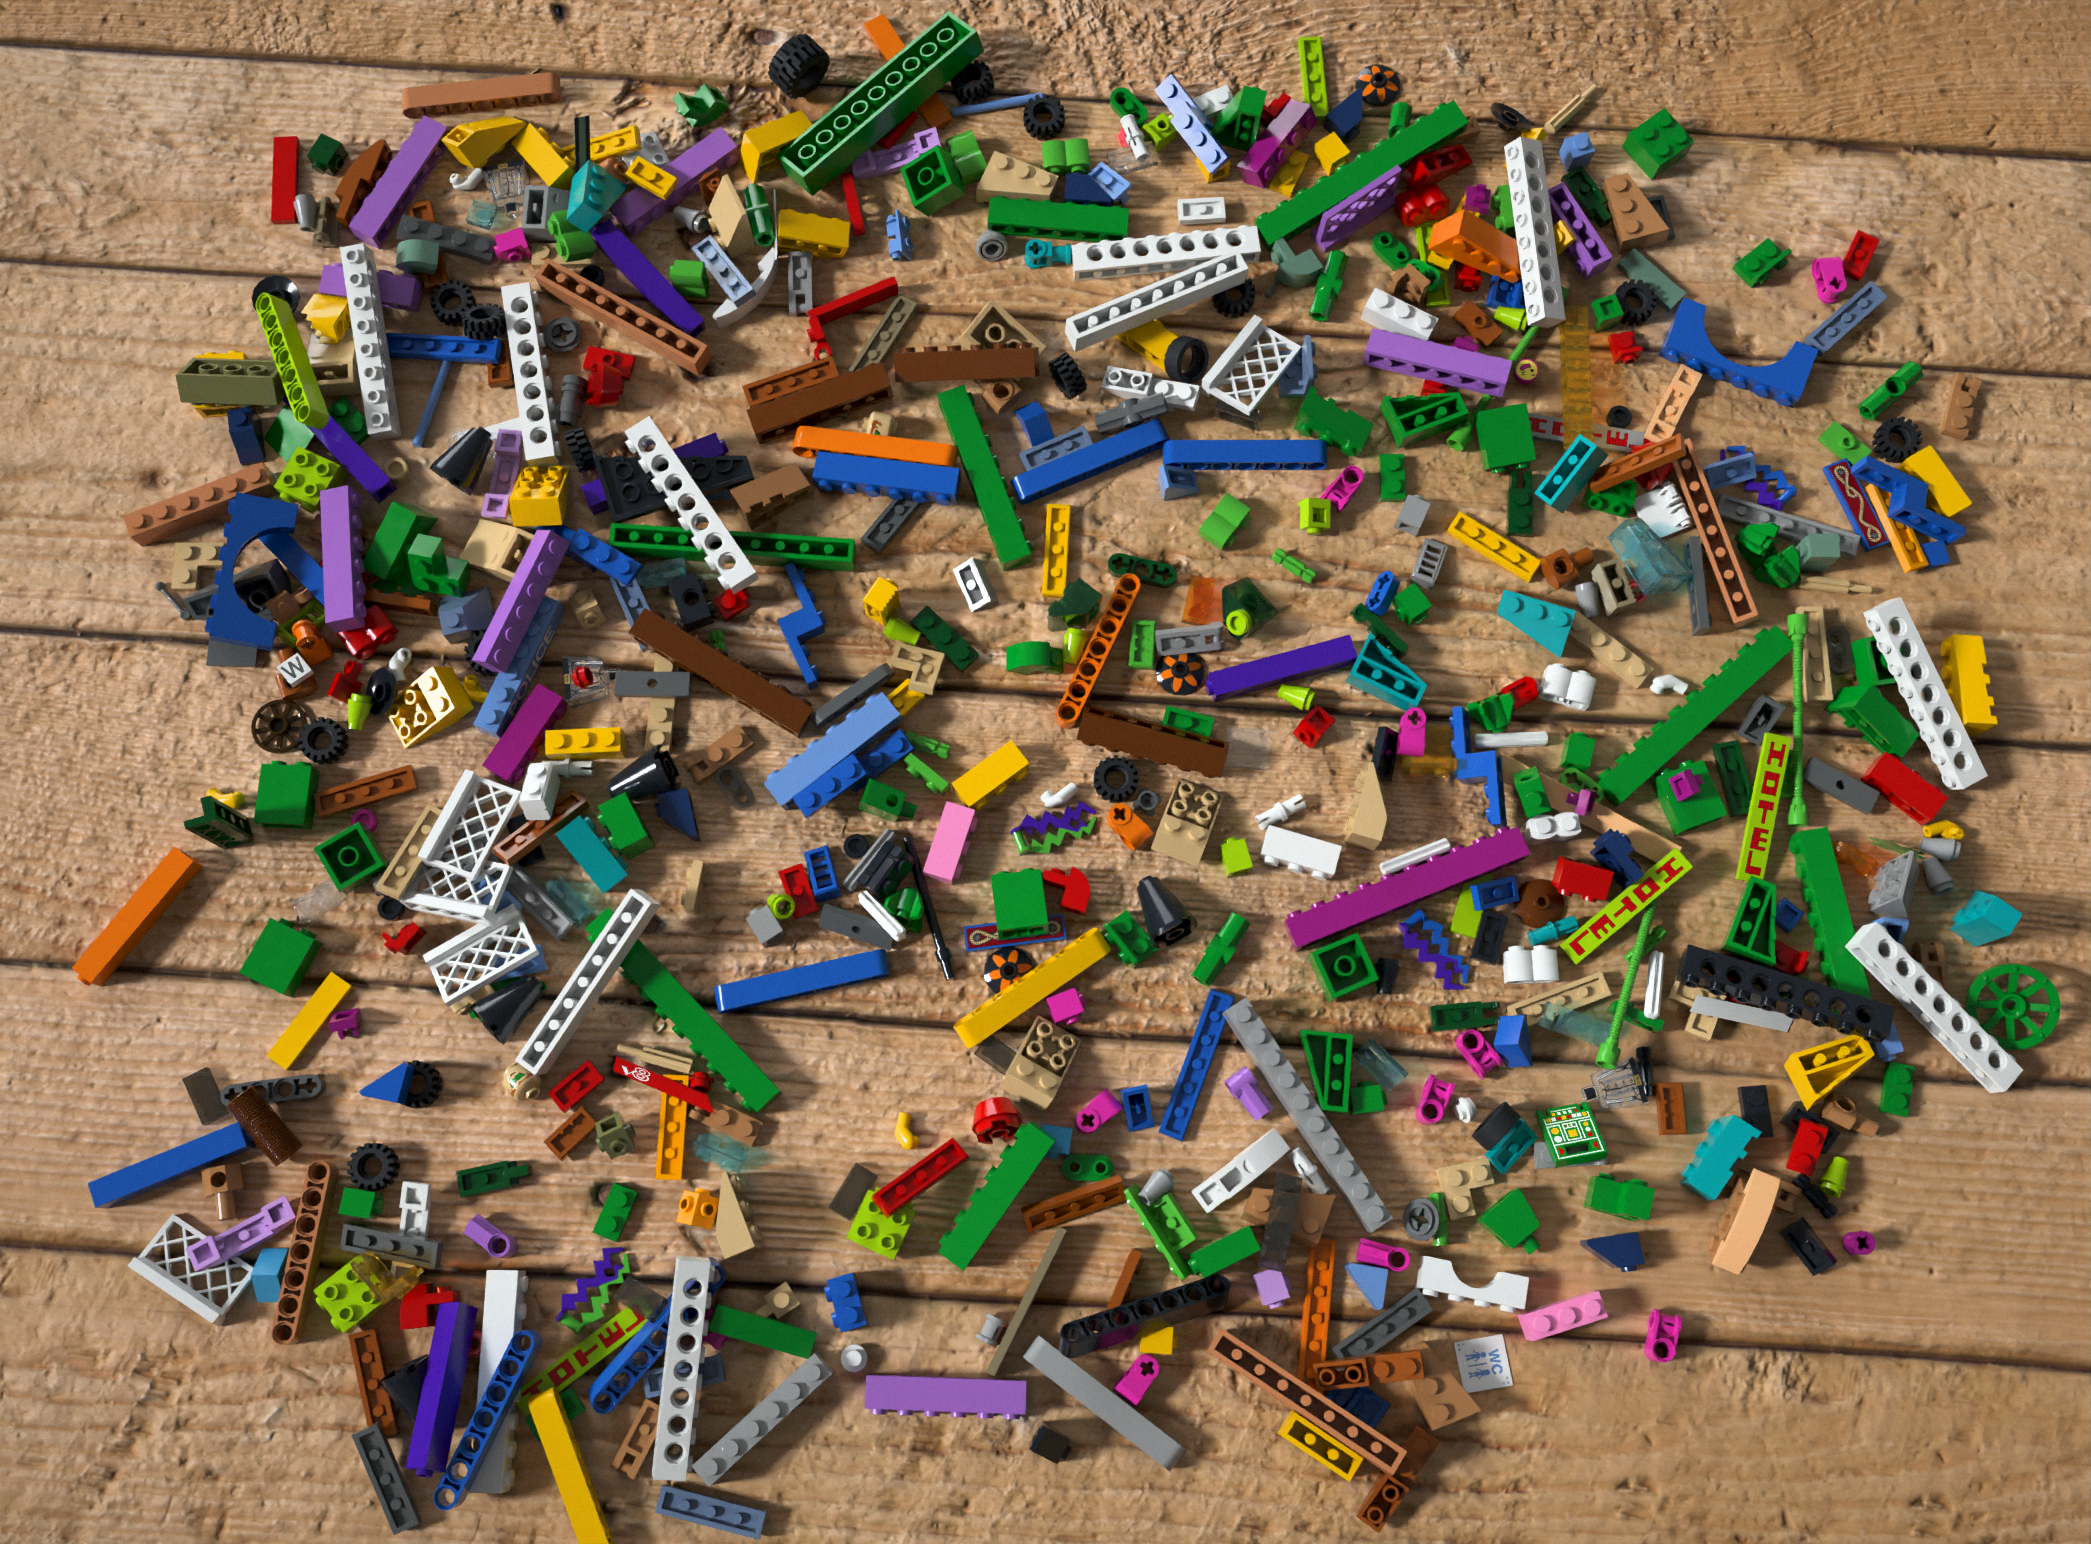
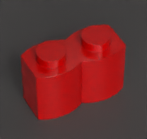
M1426 185L1417 191H1405L1395 197L1394 211L1405 227H1415L1427 220L1436 221L1449 214V199L1438 185Z
M377 604L366 610L367 615L364 617L365 627L337 633L351 654L358 660L368 659L373 656L375 649L379 645L392 642L396 637L395 635L399 632L383 609Z

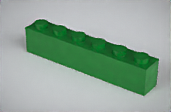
M998 196L996 198L990 197L987 226L988 229L1008 236L1099 243L1102 240L1118 241L1127 238L1129 209L1121 206L1079 205L1074 202L1055 203L1051 200L1031 201L1027 198L1008 199L1004 196Z
M1034 1121L1029 1122L1028 1125L1023 1123L1014 1135L1018 1138L1013 1146L1008 1144L999 1156L1003 1159L997 1168L995 1166L991 1167L984 1177L988 1182L983 1189L978 1187L969 1199L972 1202L967 1211L965 1209L960 1211L954 1220L957 1226L952 1232L947 1230L939 1241L942 1247L938 1252L963 1271L970 1264L1057 1140V1138Z

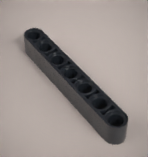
M1213 1275L1068 1322L1062 1326L1060 1331L1059 1350L1067 1358H1076L1221 1310L1228 1303L1230 1281L1223 1275Z

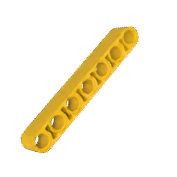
M1098 927L1087 931L955 1023L953 1028L967 1048L979 1044L1111 951V947Z
M551 1387L528 1397L530 1412L578 1543L614 1544L557 1388Z

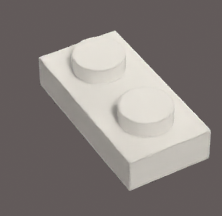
M1225 85L1192 99L1206 117L1210 119L1218 116L1234 97L1228 86Z
M1224 197L1178 199L1177 201L1179 225L1221 223L1226 220Z

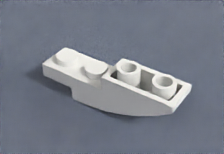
M1107 366L1101 386L1103 390L1124 399H1142L1163 392L1167 401L1168 411H1174V408L1195 411L1201 391L1198 385L1154 378L1153 373Z
M1274 1127L1236 1155L1231 1162L1194 1188L1192 1194L1204 1210L1209 1213L1262 1174L1290 1150V1147Z

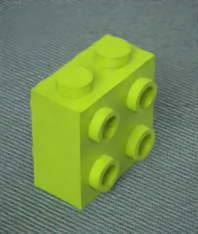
M298 446L274 488L280 493L279 497L288 503L295 501L301 504L300 507L309 513L314 514L315 511L321 513L320 491L341 487L348 474L339 464Z
M876 1187L874 1192L868 1189L846 1239L895 1261L917 1211L912 1209L914 1204L909 1203L887 1219L871 1199L872 1195L879 1191L880 1188Z
M356 1256L313 1290L317 1295V1298H315L317 1304L321 1309L329 1312L332 1316V1325L337 1331H342L343 1333H352L395 1299L365 1256Z

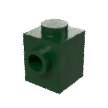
M322 133L307 154L314 170L321 174L327 173L335 176L338 170L343 167L348 156L341 142Z

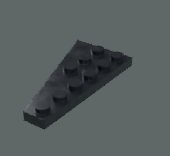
M593 456L614 523H623L669 508L665 502V499L668 497L664 491L659 493L651 481L654 479L650 471L645 473L638 461L641 457ZM677 456L704 497L755 480L747 456ZM660 465L658 471L667 470L669 465ZM674 484L671 487V490H679L682 487V484Z

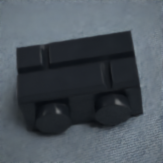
M886 840L866 868V871L858 879V882L872 894L886 901L888 897L897 891L898 886L911 871L916 860L904 849Z

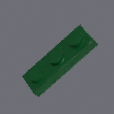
M928 605L910 621V625L921 632V635L939 652L945 653V658L961 673L979 657V653Z
M1739 740L1714 744L1711 747L1730 817L1746 815L1749 812L1752 788Z

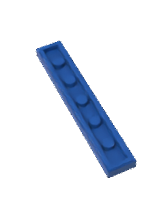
M386 332L390 358L499 364L503 345L501 339L498 338L492 340L486 338V341H481V338L476 341L473 338L469 339L468 337Z
M1212 988L1210 989L1158 1133L1181 1142L1183 1141L1226 1023L1222 1013L1232 1007L1235 997Z

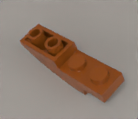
M380 139L371 145L354 161L335 192V195L341 202L336 218L343 228L351 230L349 227L351 219L359 212L362 203L368 196L367 190L373 191L377 180L384 175L387 164L392 160V151L384 139Z
M1421 1349L1370 1353L1313 1363L1317 1391L1364 1387L1376 1383L1425 1379L1426 1377Z
M1416 1424L1406 1440L1399 1445L1407 1453L1393 1476L1388 1475L1384 1471L1380 1473L1356 1517L1379 1533L1410 1490V1484L1439 1445L1440 1440Z

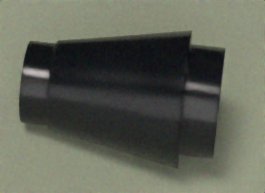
M1378 957V963H1375V970L1379 978L1376 982V993L1392 995V990L1401 967L1398 966L1399 960Z

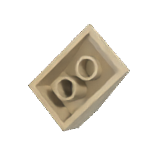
M728 174L722 177L708 210L711 218L707 220L712 232L717 231L720 236L717 238L720 248L723 251H727L731 259L756 248L747 213Z
M993 300L983 307L957 340L967 350H970V345L985 344V349H994V344L1008 343V348H1017V343L1031 342L1032 347H1039L1040 355L1046 347ZM1011 378V379H1012L1014 382L1017 383L1021 378Z

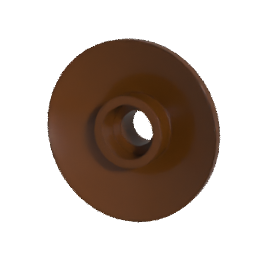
M1542 879L1527 881L1518 889L1520 901L1514 902L1515 912L1518 918L1527 926L1536 929L1546 926L1547 922L1551 921L1554 923L1561 918L1564 911L1562 894L1557 893L1558 889L1551 885L1549 881ZM1538 898H1542L1545 901V906L1538 905Z

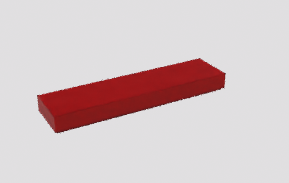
M297 136L274 137L271 221L274 225L297 223V214L293 204L296 201L295 197L298 195L300 140Z
M892 276L809 310L807 312L809 319L818 317L821 326L898 295L897 281Z
M951 1138L873 1194L871 1199L888 1219L968 1161L969 1156L957 1141Z

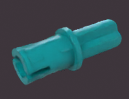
M1569 916L1554 923L1549 921L1546 926L1527 932V936L1533 947L1552 939L1556 941L1558 937L1578 930V921L1575 916Z

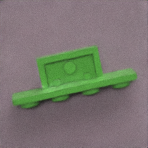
M1135 1183L1124 1190L1127 1203L1140 1216V1222L1144 1229L1151 1233L1155 1240L1156 1248L1167 1258L1172 1273L1178 1276L1181 1281L1186 1279L1192 1272L1180 1249L1197 1239L1199 1235L1171 1192L1150 1206H1146L1138 1197L1141 1190Z

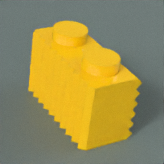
M878 577L862 600L866 615L883 626L887 625L889 618L901 606L899 600L900 593L897 590L898 585L889 578L884 580Z

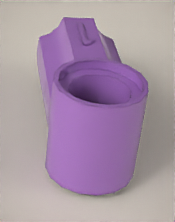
M1246 1066L1224 1081L1232 1095L1241 1101L1255 1121L1273 1109L1271 1103L1258 1087L1259 1084L1256 1078Z
M480 1214L472 1218L465 1227L464 1234L485 1248L495 1258H510L517 1251L518 1244L516 1239L504 1233ZM504 1239L507 1247L503 1253H500L498 1251V1243Z

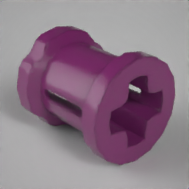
M1866 1231L1848 1232L1842 1239L1844 1250L1851 1255H1867L1874 1251L1875 1248L1874 1237Z

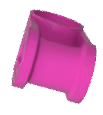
M1841 257L1814 259L1812 275L1815 280L1818 298L1825 304H1832L1837 301L1839 294L1847 287L1843 261Z
M1357 466L1346 467L1338 478L1328 486L1320 499H1330L1331 504L1337 508V512L1341 513L1361 486L1363 481L1362 470ZM1352 476L1357 482L1349 483L1346 477Z
M1410 708L1401 717L1396 753L1399 755L1423 757L1426 715L1420 708ZM1411 716L1414 717V721H1418L1415 725H1412V721L1408 720Z
M1467 1030L1456 1037L1457 1049L1480 1079L1483 1080L1490 1070L1503 1064L1501 1057L1488 1044L1479 1031ZM1467 1035L1471 1036L1475 1041L1472 1049L1465 1045L1464 1040Z
M1429 1074L1416 1109V1119L1419 1123L1429 1126L1441 1120L1453 1094L1455 1083L1450 1082L1448 1084L1436 1079L1434 1074ZM1425 1106L1433 1108L1435 1111L1434 1119H1429L1425 1116Z
M1106 1088L1088 1106L1080 1111L1075 1119V1127L1081 1134H1091L1102 1124L1107 1123L1124 1107ZM1082 1116L1093 1119L1091 1128L1088 1125L1085 1127L1081 1125L1083 1121Z
M1658 1309L1651 1311L1644 1347L1645 1355L1650 1361L1662 1363L1669 1362L1674 1358L1682 1326L1681 1316L1675 1315L1673 1317L1662 1314ZM1658 1343L1664 1347V1355L1662 1357H1659L1655 1352V1347Z
M1150 1354L1140 1355L1113 1388V1391L1133 1407L1139 1403L1159 1373V1364L1154 1356ZM1151 1361L1153 1371L1151 1373L1149 1371L1142 1373L1141 1363L1147 1364Z

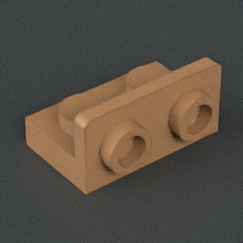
M1410 263L1404 269L1400 267L1392 276L1393 282L1388 288L1390 290L1389 295L1396 297L1401 293L1405 301L1410 304L1413 303L1418 308L1424 302L1431 281Z

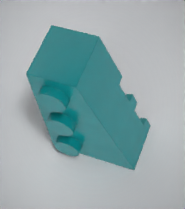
M1370 632L1346 683L1404 711L1417 707L1427 684L1410 668L1392 655L1393 653L1388 648L1386 649Z

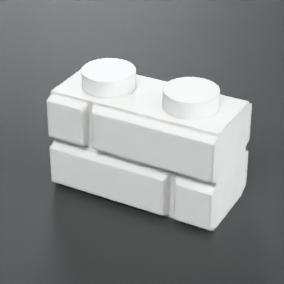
M531 763L528 767V774L525 778L519 803L522 810H524L523 813L526 820H549L552 816L561 781L553 763Z

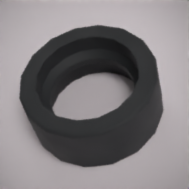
M1180 336L1174 339L1168 346L1165 354L1164 366L1166 373L1175 381L1187 384L1195 383L1203 376L1208 366V348L1201 340L1189 336ZM1190 347L1192 351L1191 362L1186 371L1182 372V357Z
M1503 1102L1478 1126L1472 1137L1488 1151L1514 1127L1521 1116L1507 1102Z

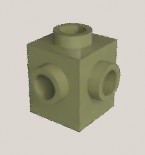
M619 1111L595 1122L598 1138H596L597 1144L602 1153L605 1151L608 1153L611 1160L635 1149L633 1138L636 1137L635 1130L630 1122L625 1123Z

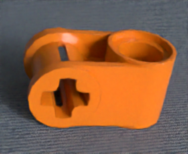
M301 620L292 626V633L297 639L296 646L309 666H314L334 656L328 641L320 634L311 621Z
M1117 803L1109 810L1107 815L1108 825L1131 850H1137L1153 835L1148 825L1138 818L1127 805ZM1122 813L1124 815L1122 819H1114L1115 814Z

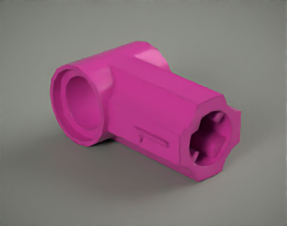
M1364 1238L1360 1239L1356 1255L1357 1261L1385 1268L1392 1272L1403 1271L1409 1266L1410 1256L1405 1249ZM1394 1252L1400 1253L1404 1259L1403 1265L1399 1268L1393 1266L1390 1261V1257Z

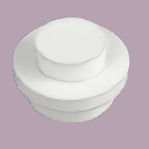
M1460 1097L1455 1100L1453 1110L1456 1117L1465 1123L1471 1122L1473 1117L1477 1115V1109L1473 1101L1468 1097Z
M850 1345L841 1354V1363L850 1372L862 1370L868 1360L867 1352L860 1345Z

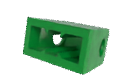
M1536 766L1512 774L1527 818L1552 810Z
M869 778L857 810L895 822L899 815L913 820L917 805L904 801L906 797L905 792ZM886 801L893 802L895 807H890Z
M1519 1188L1511 1189L1475 1219L1508 1249H1513L1520 1244L1529 1255L1540 1247L1539 1242L1531 1234L1540 1226V1223Z

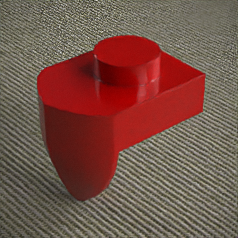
M1525 676L1503 687L1500 691L1502 694L1513 693L1515 699L1513 711L1536 700L1540 692V686L1535 678Z

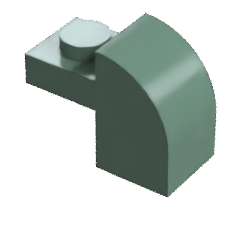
M1284 238L1275 241L1270 252L1273 263L1278 265L1275 277L1287 286L1302 287L1318 280L1323 269L1322 264L1311 249L1295 256Z
M418 239L400 242L397 245L395 267L403 270V273L414 275L415 271L434 275L438 264L439 243Z

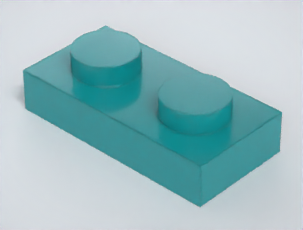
M1519 1119L1514 1127L1494 1147L1486 1152L1485 1156L1495 1169L1504 1175L1538 1137L1524 1120Z

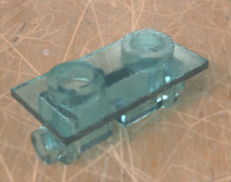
M681 557L642 565V569L636 576L638 585H641V589L645 590L668 585V581L688 575L685 559Z
M561 876L556 881L551 879L546 883V891L577 921L574 924L576 928L595 911Z
M708 1132L705 1134L700 1133L697 1140L693 1142L692 1154H695L701 1161H711L718 1164L721 1169L727 1172L734 1171L740 1174L741 1162H744L748 1155L744 1148L727 1142L724 1149H721L720 1146L723 1139Z

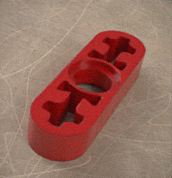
M852 172L841 174L854 237L865 235Z

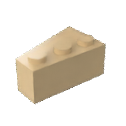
M994 151L976 188L977 203L984 204V202L990 201V197L996 198L998 196H1004L1008 199L1027 198L1031 201H1053L1058 192L1059 176Z

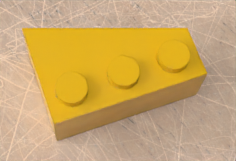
M799 110L794 113H788L777 120L768 121L766 124L755 129L747 130L743 136L738 165L749 179L756 183L759 181L758 176L768 169L771 172L777 169L776 164L779 163L776 155L813 124L803 111Z
M792 209L780 210L776 219L777 252L811 251L814 257H844L849 247L850 222L839 218L820 217L813 213H798ZM775 241L771 243L770 250L772 247L775 249Z
M1850 1035L1793 1053L1784 1064V1067L1808 1111L1867 1066L1875 1054L1869 1042L1865 1041L1863 1037Z

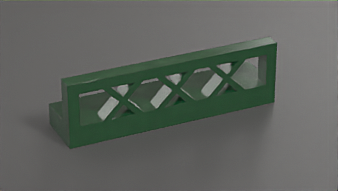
M211 795L200 798L204 816L183 821L185 829L224 850L254 841L249 818Z

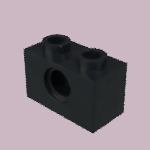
M696 572L668 581L681 621L687 633L715 623L712 615L716 614L712 601H707L704 593L708 592L703 578L698 579ZM699 598L697 604L688 605L690 599Z

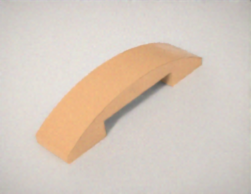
M1683 364L1679 366L1648 425L1644 438L1657 443L1672 436L1675 426L1703 374Z
M1753 1169L1743 1191L1745 1193L1743 1202L1726 1240L1722 1239L1712 1262L1713 1265L1737 1275L1741 1272L1752 1255L1768 1221L1779 1188L1780 1178L1758 1169Z

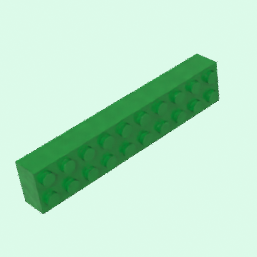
M950 11L946 12L776 155L786 175L814 196L982 54L984 49L978 32Z

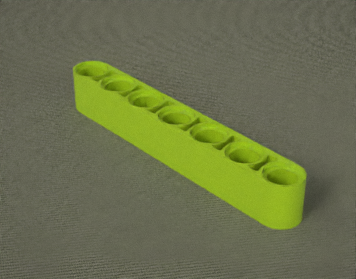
M262 293L256 301V310L296 421L318 430L323 429L328 423L329 413L288 302L268 293Z

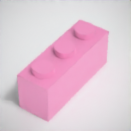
M946 801L923 869L925 877L953 885L954 879L959 880L963 869L960 861L962 855L967 856L971 842L967 840L970 832H975L979 820L975 818L976 813L974 809Z
M1589 1291L1517 1314L1525 1339L1528 1341H1536L1608 1317L1599 1291Z

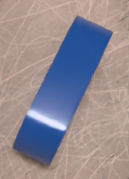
M1385 571L1377 577L1365 603V607L1377 616L1387 612L1400 585V580L1391 571Z

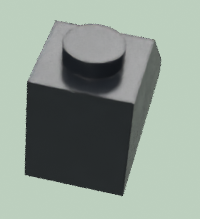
M1042 1422L1029 1445V1450L1058 1464L1060 1459L1065 1461L1072 1449V1446L1069 1445L1071 1439L1045 1422Z

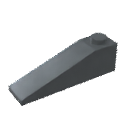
M278 558L255 565L233 575L235 590L241 601L249 610L266 620H273L275 618L264 603L283 590H286L289 595L292 594L290 579ZM212 584L182 598L183 603L194 620H207V618L213 617L214 609L210 608V600L212 594H217L219 585Z

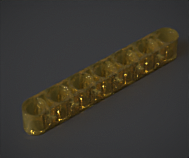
M1563 303L1566 320L1559 323L1563 447L1564 451H1567L1579 434L1593 443L1588 306Z

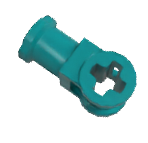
M1031 239L1026 244L1024 261L1027 267L1031 269L1051 267V263H1066V265H1070V244H1066V246H1052V242L1041 241L1040 239Z

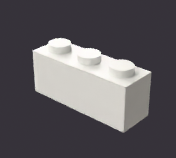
M1377 288L1372 292L1361 316V320L1381 330L1408 335L1425 341H1429L1439 320Z
M1269 825L1265 833L1259 858L1263 859V862L1267 865H1284L1291 872L1301 874L1304 871L1311 873L1315 879L1326 881L1327 878L1331 879L1334 876L1342 846Z

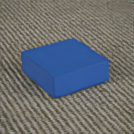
M1944 540L1920 544L1929 563L1924 569L1945 566L1950 563Z
M1783 898L1776 906L1775 924L1788 934L1805 913L1788 899Z

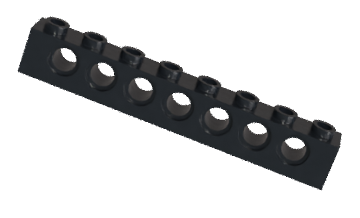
M1690 944L1687 945L1682 953L1676 981L1683 982L1687 987L1706 989L1713 995L1729 996L1739 1003L1755 1004L1763 1010L1778 1011L1792 1019L1801 1018L1811 1021L1813 1025L1818 1027L1827 1026L1834 1028L1841 1034L1857 1035L1871 1043H1881L1890 1035L1895 1006ZM1702 969L1709 970L1712 976L1706 975ZM1728 976L1733 977L1737 984L1730 982ZM1753 984L1759 985L1763 991L1756 990ZM1779 992L1785 993L1788 999L1782 998ZM1805 1000L1811 1001L1814 1007L1807 1005ZM1831 1007L1837 1009L1840 1015L1833 1013ZM1857 1015L1863 1017L1866 1023L1861 1022Z

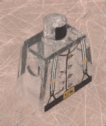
M525 159L481 167L496 209L499 211L505 210L508 218L519 217V207H522L524 203L525 185L530 186V170Z
M562 657L566 702L571 708H576L608 698L610 696L609 684H615L616 671H621L620 668L607 670L605 661L600 657ZM577 666H588L593 674L594 683L588 686L587 689L575 686L572 680V673Z
M1633 1056L1618 1061L1615 1070L1603 1068L1591 1074L1592 1085L1581 1088L1584 1102L1598 1100L1601 1110L1638 1107L1649 1104Z

